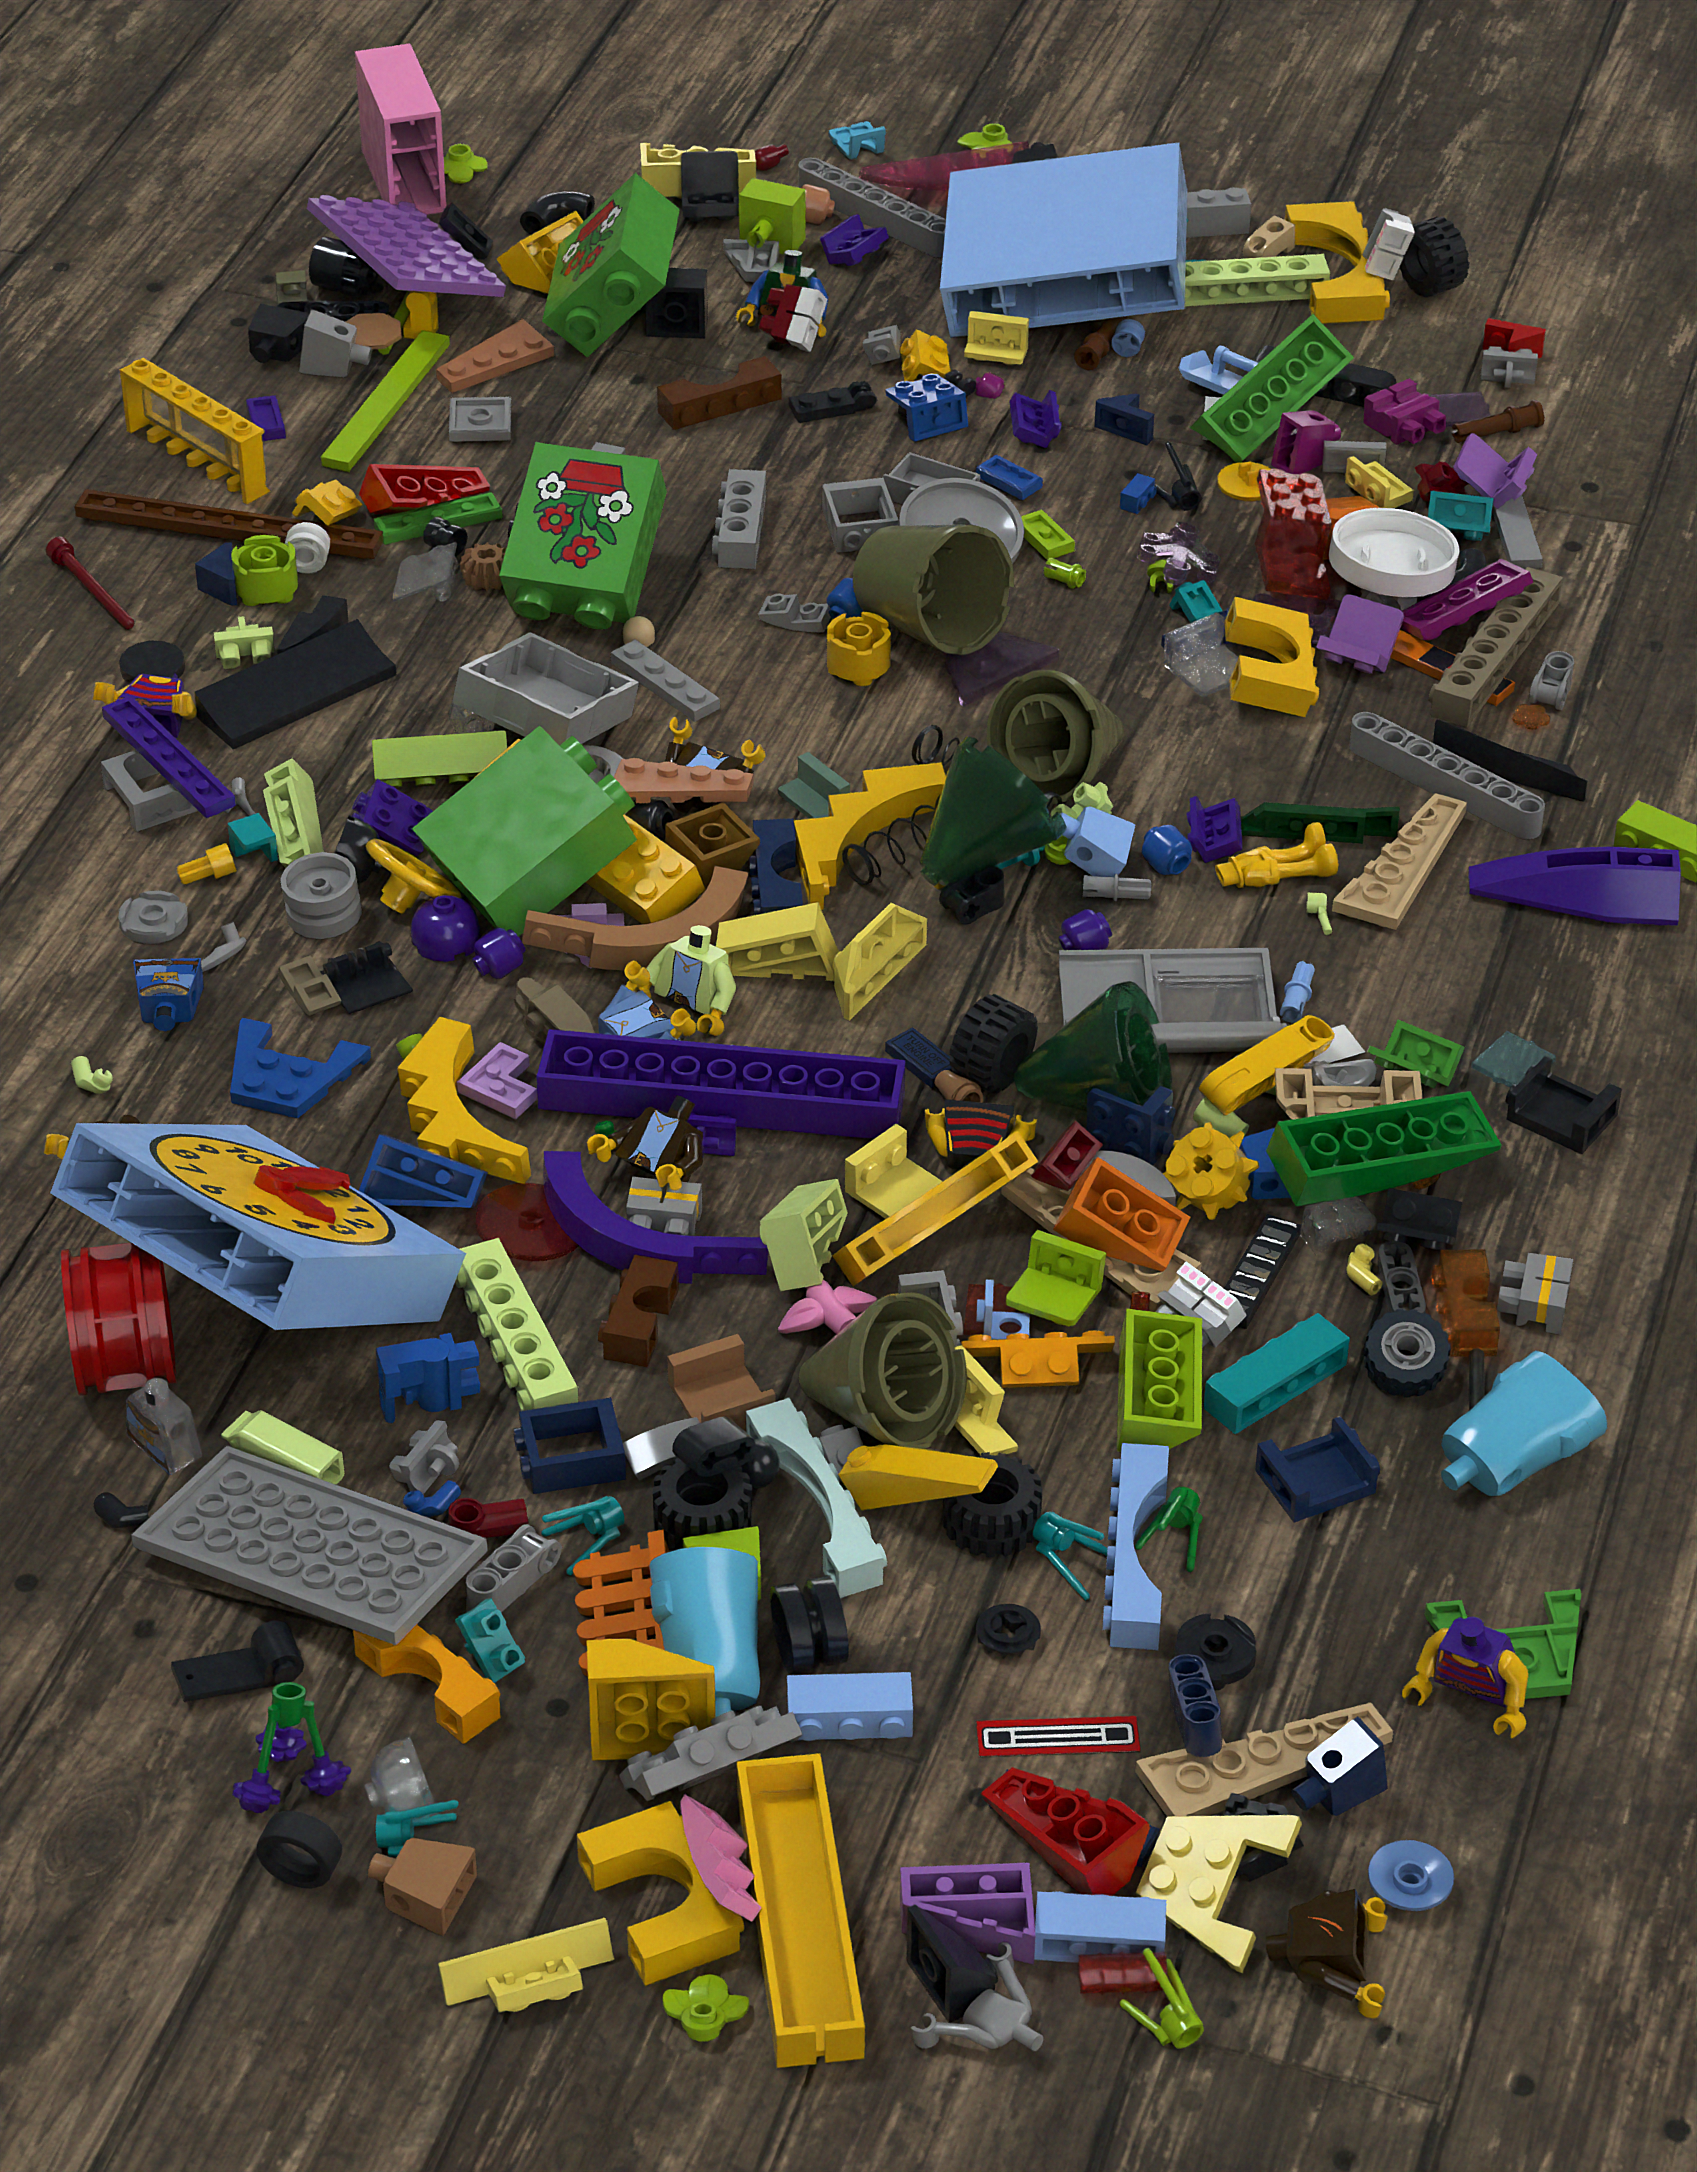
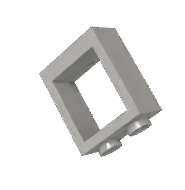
M884 478L822 484V510L837 553L858 551L865 541L877 530L887 526L898 525L899 520ZM854 491L858 492L856 495H852ZM878 511L881 519L840 524L838 516Z

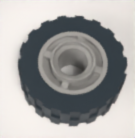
M1396 1309L1395 1312L1383 1314L1381 1319H1377L1373 1323L1372 1329H1369L1366 1338L1363 1363L1365 1369L1368 1370V1376L1371 1381L1374 1380L1377 1383V1387L1381 1390L1385 1389L1394 1396L1396 1394L1403 1395V1397L1424 1395L1426 1391H1432L1436 1388L1437 1383L1442 1381L1445 1370H1447L1451 1350L1447 1332L1441 1328L1442 1325L1437 1320L1435 1321L1431 1318V1315L1417 1312L1418 1310ZM1408 1350L1411 1351L1414 1355L1406 1356L1401 1354L1399 1351Z

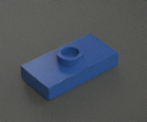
M998 455L991 457L976 467V473L980 474V479L1021 500H1024L1043 487V478Z

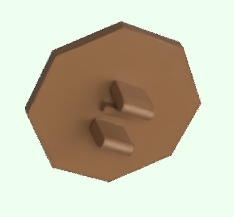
M384 313L357 314L346 321V323L357 328L355 344L371 347L372 350L385 349L401 339L400 321Z

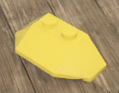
M890 903L855 936L843 951L837 953L832 964L834 987L845 1019L850 1021L926 946L927 918Z

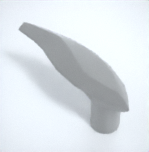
M234 922L221 926L227 943L216 947L212 954L201 961L202 972L224 962L239 952L245 945L246 939L239 937Z

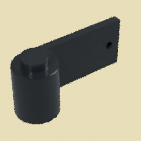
M270 1621L259 1626L253 1632L250 1648L171 1662V1669L183 1701L188 1702L293 1682L302 1673L304 1661L290 1627L282 1621Z

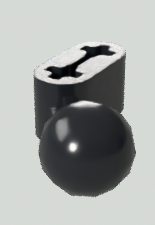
M726 1416L699 1423L682 1430L675 1438L672 1446L674 1455L700 1477H709L741 1466L742 1473H747L750 1478L752 1489L763 1488L775 1480L780 1469L779 1456L771 1444L753 1439Z

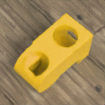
M409 291L405 303L410 313L403 327L404 338L416 339L422 330L436 333L439 327L437 292Z

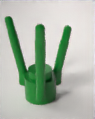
M1187 1487L1173 1489L1166 1504L1161 1506L1157 1516L1135 1543V1549H1142L1157 1529L1164 1531L1168 1525L1175 1528H1183L1189 1525L1186 1569L1188 1572H1192L1196 1560L1199 1526L1203 1519V1516L1197 1512L1201 1503L1198 1494Z

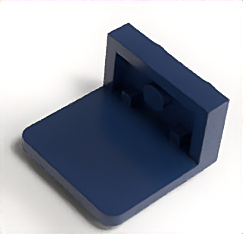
M1160 1086L1143 1106H1140L1100 1089L1093 1088L1087 1095L1086 1130L1103 1144L1099 1150L1128 1154L1142 1159L1153 1166L1163 1154H1168L1174 1142V1135L1171 1134L1172 1121L1175 1116V1108L1172 1107L1173 1091Z

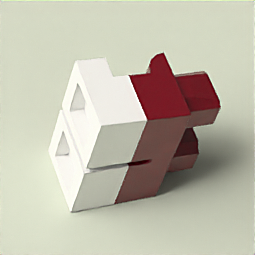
M786 284L784 289L771 288L768 304L778 308L776 317L764 314L761 318L759 329L763 333L772 336L779 344L786 343L797 346L800 350L811 352L819 328L816 324L820 325L828 299L816 289Z

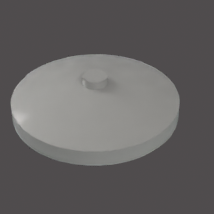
M942 478L919 486L904 501L898 525H976L989 529L1001 539L1009 552L1012 564L1020 553L1024 538L1022 518L1013 503L991 486L964 478Z

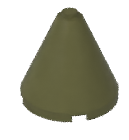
M1054 670L1032 671L1009 681L997 695L990 710L987 724V746L993 745L997 764L993 765L994 770L1000 764H1005L1006 774L1001 782L1011 793L1014 792L1020 780L1028 777L1030 780L1029 788L1022 800L1032 804H1037L1047 791L1059 794L1062 802L1073 799L1074 790L1082 782L1090 784L1124 736L1123 723L1116 714L1075 679ZM1003 767L999 768L996 772L999 779L1003 773ZM1027 780L1023 781L1015 795L1018 798L1024 792ZM1053 797L1051 804H1057L1056 797ZM1048 799L1043 805H1047L1050 799Z
M918 1293L890 1294L875 1301L805 1361L799 1372V1383L802 1391L808 1397L883 1444L924 1449L932 1446L931 1442L938 1436H946L960 1414L965 1397L967 1379L964 1349H955L949 1330H954L956 1327L945 1310L934 1300Z

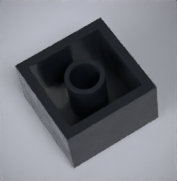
M668 268L665 286L645 304L646 337L705 339L708 323L707 269Z

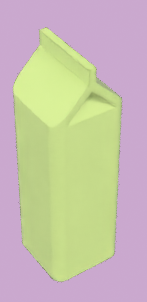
M262 1410L255 1413L245 1411L221 1434V1437L228 1440L235 1449L337 1485L344 1477L342 1452Z

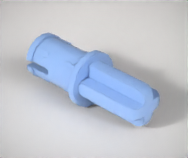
M1304 961L1298 962L1292 980L1285 985V999L1280 1009V1016L1284 1015L1282 1019L1287 1022L1295 1023L1302 1019L1305 1003L1312 996L1310 984L1315 971L1312 964H1306Z

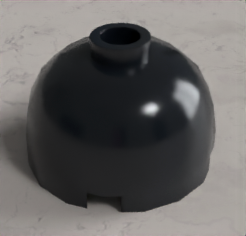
M349 815L334 854L347 858L353 864L357 884L359 885L368 879L372 871L375 873L380 871L381 865L367 852L366 844L371 839H381L378 832L370 824Z

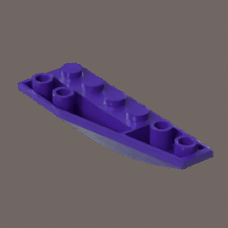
M1627 847L1568 848L1506 857L1468 868L1469 894L1605 922L1678 926L1681 878L1679 850Z

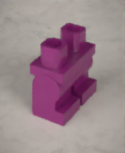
M1406 379L1390 386L1389 390L1383 389L1365 397L1363 423L1384 436H1391V441L1396 445L1406 440L1415 444L1420 442L1425 432L1429 430L1435 434L1443 432L1446 428V416L1439 412L1440 401L1435 397L1431 398L1425 393L1420 394L1416 391L1417 383L1411 379Z

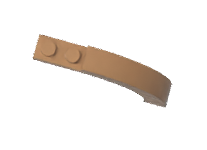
M715 866L707 889L693 905L673 917L650 924L634 926L605 925L528 910L522 943L590 957L588 967L625 970L626 965L633 960L637 961L641 968H647L652 959L668 943L676 942L684 936H690V929L693 926L708 927L711 930L710 944L717 941L719 923L735 920L741 908L749 872Z

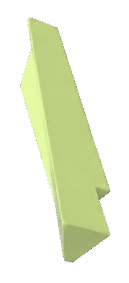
M291 758L264 773L269 787L263 790L272 831L276 835L279 860L285 868L294 860L305 855L324 852L313 781L296 761Z

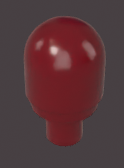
M785 144L778 147L766 145L755 150L756 169L766 171L777 166L781 158L789 154L787 146Z

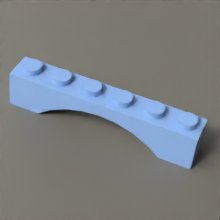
M1122 1443L1121 1459L1113 1458L1112 1482H1119V1488L1111 1487L1110 1511H1118L1117 1517L1109 1516L1108 1540H1115L1116 1546H1108L1106 1570H1114V1576L1106 1575L1104 1599L1112 1600V1606L1104 1605L1103 1630H1111L1110 1647L1158 1650L1162 1593L1149 1580L1140 1566L1134 1549V1540L1141 1526L1152 1512L1166 1502L1169 1446Z

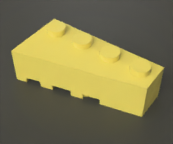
M640 143L641 176L664 197L677 196L682 199L681 155L684 152L709 150L700 146H692L687 151H680L675 149V145L664 144L663 149H650V143ZM717 148L715 151H735L738 154L740 194L751 178L756 179L755 151Z

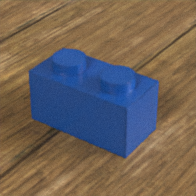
M1138 473L1121 492L1120 509L1138 514L1142 508H1145L1147 502L1154 498L1156 494L1155 478Z

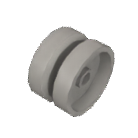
M314 853L294 860L285 868L280 878L288 924L296 933L307 938H331L349 931L358 923L362 914L361 900L355 867L347 858L334 853Z

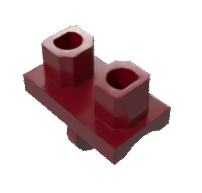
M1440 461L1435 465L1421 463L1415 467L1416 473L1422 478L1421 482L1417 485V489L1424 501L1430 502L1431 491L1466 495L1464 487L1469 483L1463 481L1447 462Z

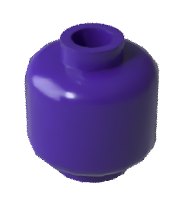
M1084 909L1063 921L1061 925L1063 935L1059 936L1058 940L1063 950H1105L1109 945V937L1112 936V931L1101 912L1095 913L1090 909Z
M497 927L475 942L474 952L476 957L472 961L481 975L485 976L489 973L495 979H502L522 965L524 960L523 953L526 952V949L512 929L506 931L503 928Z

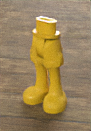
M1316 822L1306 827L1304 841L1298 846L1288 849H1269L1267 846L1257 847L1236 857H1229L1227 863L1215 865V871L1223 887L1234 884L1238 888H1244V884L1246 886L1263 887L1269 884H1278L1282 878L1334 876L1338 872V858L1334 846L1331 843L1326 844L1322 825Z

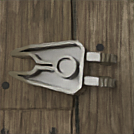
M523 977L517 981L516 992H518V995L515 998L514 1004L517 1010H520V1013L525 1016L523 1023L530 1036L545 1045L549 1029L595 1033L587 1013L558 984L551 985L545 989L532 978Z

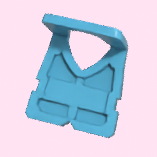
M870 122L853 124L850 128L844 126L829 130V138L836 145V148L851 160L857 158L860 148L871 150L876 154L884 152L886 129L885 127L873 129Z

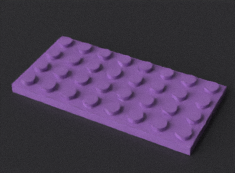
M321 195L319 199H308L307 210L396 290L504 297L506 285L497 278V275L488 271L483 263L473 258V254L466 252L461 247V244L451 239L448 233L443 232L438 227V224L429 220L425 213L415 208V204L400 201L398 205L380 199H374L370 203L363 202L361 199L347 197L346 201L337 200L328 195Z

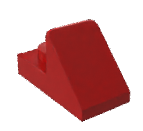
M1488 318L1485 324L1483 349L1488 350L1490 346L1501 347L1506 352L1531 349L1533 354H1538V358H1541L1544 351L1546 329Z

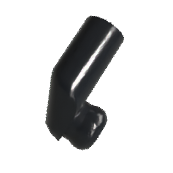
M109 1492L99 1494L94 1500L93 1507L96 1514L112 1528L142 1525L149 1519L147 1505L127 1507L115 1495Z

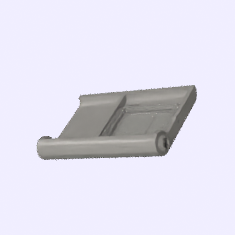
M1268 948L1059 950V977L1066 1054L1245 1052L1287 1026L1286 1023L1280 1022V1017L1276 1013Z

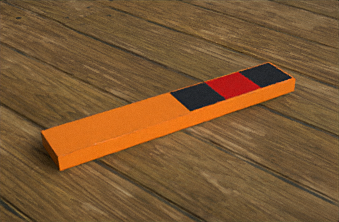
M1399 630L1390 658L1441 681L1444 670L1451 668L1456 655ZM1504 677L1487 702L1495 706L1500 704L1514 692L1515 682Z

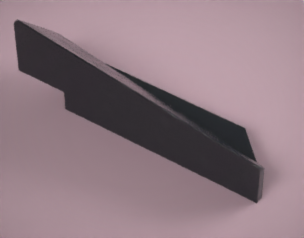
M1437 719L1435 721L1434 744L1507 781L1585 802L1588 781L1578 777L1569 765L1515 751Z

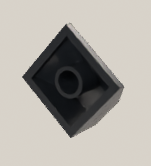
M916 1904L908 1907L906 1962L948 2023L962 2018L969 2005L982 1992L988 1989L995 1991V1984L998 1983L996 1969L989 1959L984 1960L974 1945Z

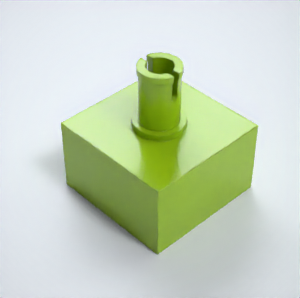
M751 178L739 194V240H747L748 244L753 248L755 245L756 248H761L765 241H779L780 254H784L787 250H798L806 239V189Z

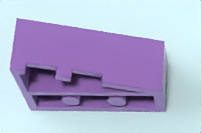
M1029 1863L900 1867L902 1933L907 1934V1909L916 1904L974 1945L977 1951L1000 1956L998 1944L1007 1942L1011 1946L1014 1960L1034 1965L1036 1934Z

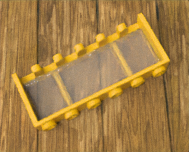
M145 358L136 360L132 364L120 369L127 432L133 433L151 424L154 427L147 430L148 442L156 443L168 436L174 438L166 444L169 455H176L190 448L193 452L186 455L189 467H197L208 460L213 462V464L206 468L208 479L214 480L230 472L234 476L227 479V490L236 492L241 489L242 501L246 505L270 492L265 482L266 473L262 434L265 433L264 429Z

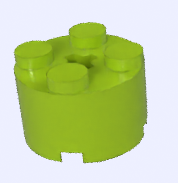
M259 535L244 540V546L238 550L236 546L232 550L231 557L236 593L242 598V602L245 605L256 606L260 603L274 602L284 604L293 599V593L298 587L295 548L289 541L288 545L280 542V537Z

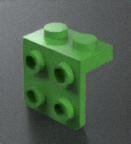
M1397 1020L1385 1051L1369 1046L1367 1052L1376 1056L1373 1063L1388 1070L1420 1071L1421 1083L1435 1089L1437 1083L1449 1087L1465 1047Z

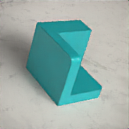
M259 813L227 823L230 850L235 857L261 849L271 862L278 860L276 835Z

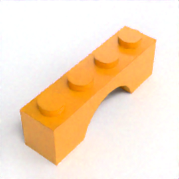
M416 1624L397 1645H393L353 1630L356 1656L382 1678L393 1674L412 1673L424 1676L438 1686L434 1694L436 1722L461 1743L465 1744L501 1718L500 1691L496 1684L489 1678L484 1679L475 1672L466 1659L461 1656L457 1657L449 1651L436 1635L428 1634Z

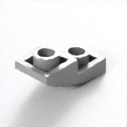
M774 594L767 596L758 614L760 620L769 624L802 632H824L831 619L828 604L807 603L800 605L797 594Z
M697 1417L657 1427L623 1442L627 1459L639 1481L661 1470L664 1466L672 1464L673 1460L677 1459L672 1451L674 1440L682 1430L699 1424L700 1421Z

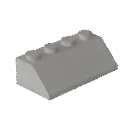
M1233 187L1227 190L1212 191L1204 189L1199 192H1187V218L1189 221L1186 227V238L1249 233L1251 202L1246 189Z

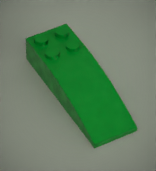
M1471 1091L1280 1121L1277 1122L1266 1152L1295 1206L1361 1196L1422 1180L1499 1151L1502 1144Z

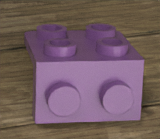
M1472 433L1465 440L1454 464V470L1463 481L1469 483L1482 497L1493 498V505L1498 509L1509 499L1516 500L1523 494L1527 488L1525 481L1534 472L1532 466L1537 454L1528 446L1508 463L1481 438Z
M1350 594L1345 595L1330 637L1320 635L1316 648L1324 654V659L1340 665H1342L1343 661L1354 664L1353 668L1372 674L1373 670L1385 673L1404 619V613L1394 607Z

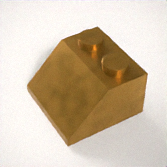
M723 802L667 823L665 844L695 864L703 885L707 889L715 866L739 871L760 845V838Z

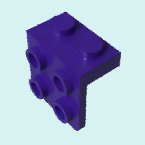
M379 779L375 781L366 794L361 792L352 806V809L356 811V813L352 814L353 817L370 824L378 832L379 836L415 856L421 854L424 846L412 828L433 812L430 808Z

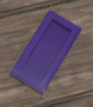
M276 396L246 399L250 422L265 431L262 434V441L286 438L285 427Z

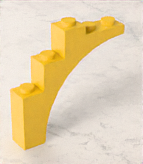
M439 1017L397 1068L401 1095L411 1098L407 1102L411 1130L421 1133L417 1138L418 1147L486 1171L490 1175L525 1184L531 1176L528 1148L505 1140L483 1127L468 1113L457 1095V1081L461 1079L464 1068L475 1053L471 1025Z

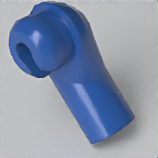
M446 1481L431 1497L424 1498L423 1493L419 1490L416 1492L410 1491L404 1496L403 1504L407 1508L406 1510L424 1517L440 1516L461 1495V1489L455 1482Z

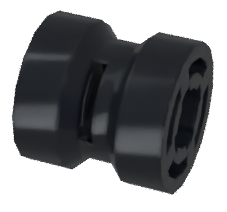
M434 517L427 524L423 538L426 545L434 549H440L442 553L450 557H456L464 550L468 535L465 529L457 525H451L449 521L441 517Z

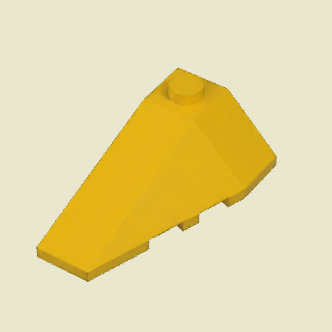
M575 211L519 241L497 258L503 273L509 277L513 284L544 293L549 292L559 244L584 222L578 212Z
M883 1444L871 1447L860 1446L854 1449L848 1455L847 1462L838 1476L850 1491L860 1509L866 1510L980 1493L998 1468V1464L992 1459Z

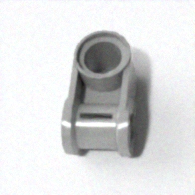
M1554 651L1545 657L1538 674L1532 682L1529 703L1535 704L1538 701L1554 705L1557 710L1563 709L1571 689L1574 659L1569 653Z

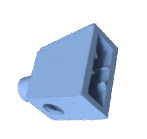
M1089 806L1084 808L1077 819L1061 812L1052 830L1068 838L1064 853L1068 860L1092 876L1115 877V874L1119 875L1126 866L1135 824Z

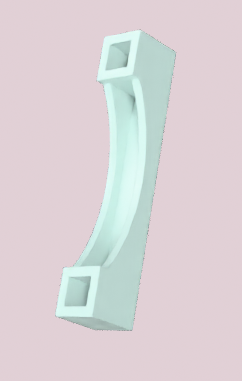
M790 1398L746 1411V1433L753 1439L771 1444L779 1456L780 1468L797 1479L811 1493L821 1507L831 1532V1541L823 1544V1572L825 1575H830L834 1581L839 1597L842 1598L883 1585V1567L887 1566L885 1551L881 1544H875L871 1538V1531L866 1518L858 1516L853 1497L849 1490H843L834 1464H828L825 1460L821 1442L817 1437L813 1438L808 1431V1423L802 1411L797 1412Z

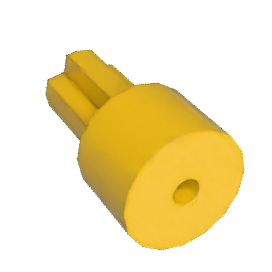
M224 843L205 850L206 856L179 865L177 873L182 884H188L213 874L215 879L237 872L227 844Z

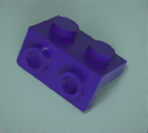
M855 214L821 236L820 241L829 265L846 263V266H852L861 262L863 255L878 250L880 248L879 244L888 239L889 236L886 227L864 229L860 215Z
M1049 390L1042 402L1016 392L1013 394L1009 401L1013 435L1022 442H1031L1047 448L1051 439H1055L1059 435L1062 426L1059 420V405L1057 404L1056 392Z
M1197 796L1191 797L1190 811L1187 812L1191 832L1187 836L1193 852L1198 851L1204 862L1207 863L1243 850L1241 812L1236 799L1233 798L1204 809Z

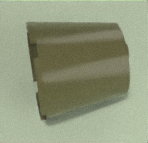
M969 524L887 526L874 532L865 541L857 555L853 570V588L861 609L864 612L879 615L887 620L888 626L942 652L964 655L979 650L998 633L1010 610V607L1006 605L1009 589L1014 587V571L1011 557L1001 539L984 527Z

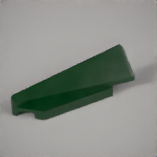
M1264 802L1246 815L1241 816L1242 836L1304 840L1306 827L1311 823L1319 822L1323 827L1326 841L1363 844L1364 835L1397 837L1400 807L1360 809Z

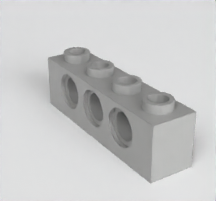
M729 469L727 481H722L721 499H719L718 517H716L715 535H713L712 554L718 555V567L756 569L766 502V471Z

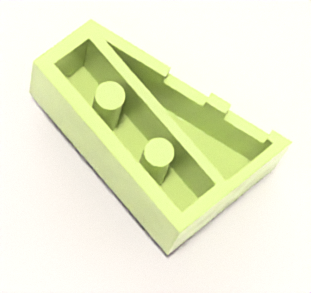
M838 1178L797 1186L760 1220V1237L762 1242L767 1245L780 1291L822 1284L824 1276L822 1272L820 1273L822 1264L829 1263L832 1257L831 1252L827 1250L830 1242L838 1241L848 1214Z

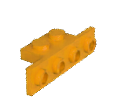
M1087 1331L1082 1333V1337H1067V1333L1050 1332L1046 1333L1044 1338L1029 1339L1028 1334L1015 1333L1007 1335L1006 1339L991 1340L989 1335H973L968 1337V1341H962L961 1345L972 1357L1000 1356L1002 1388L1068 1386L1079 1384L1077 1353L1112 1352L1115 1344V1335L1105 1336L1104 1331Z

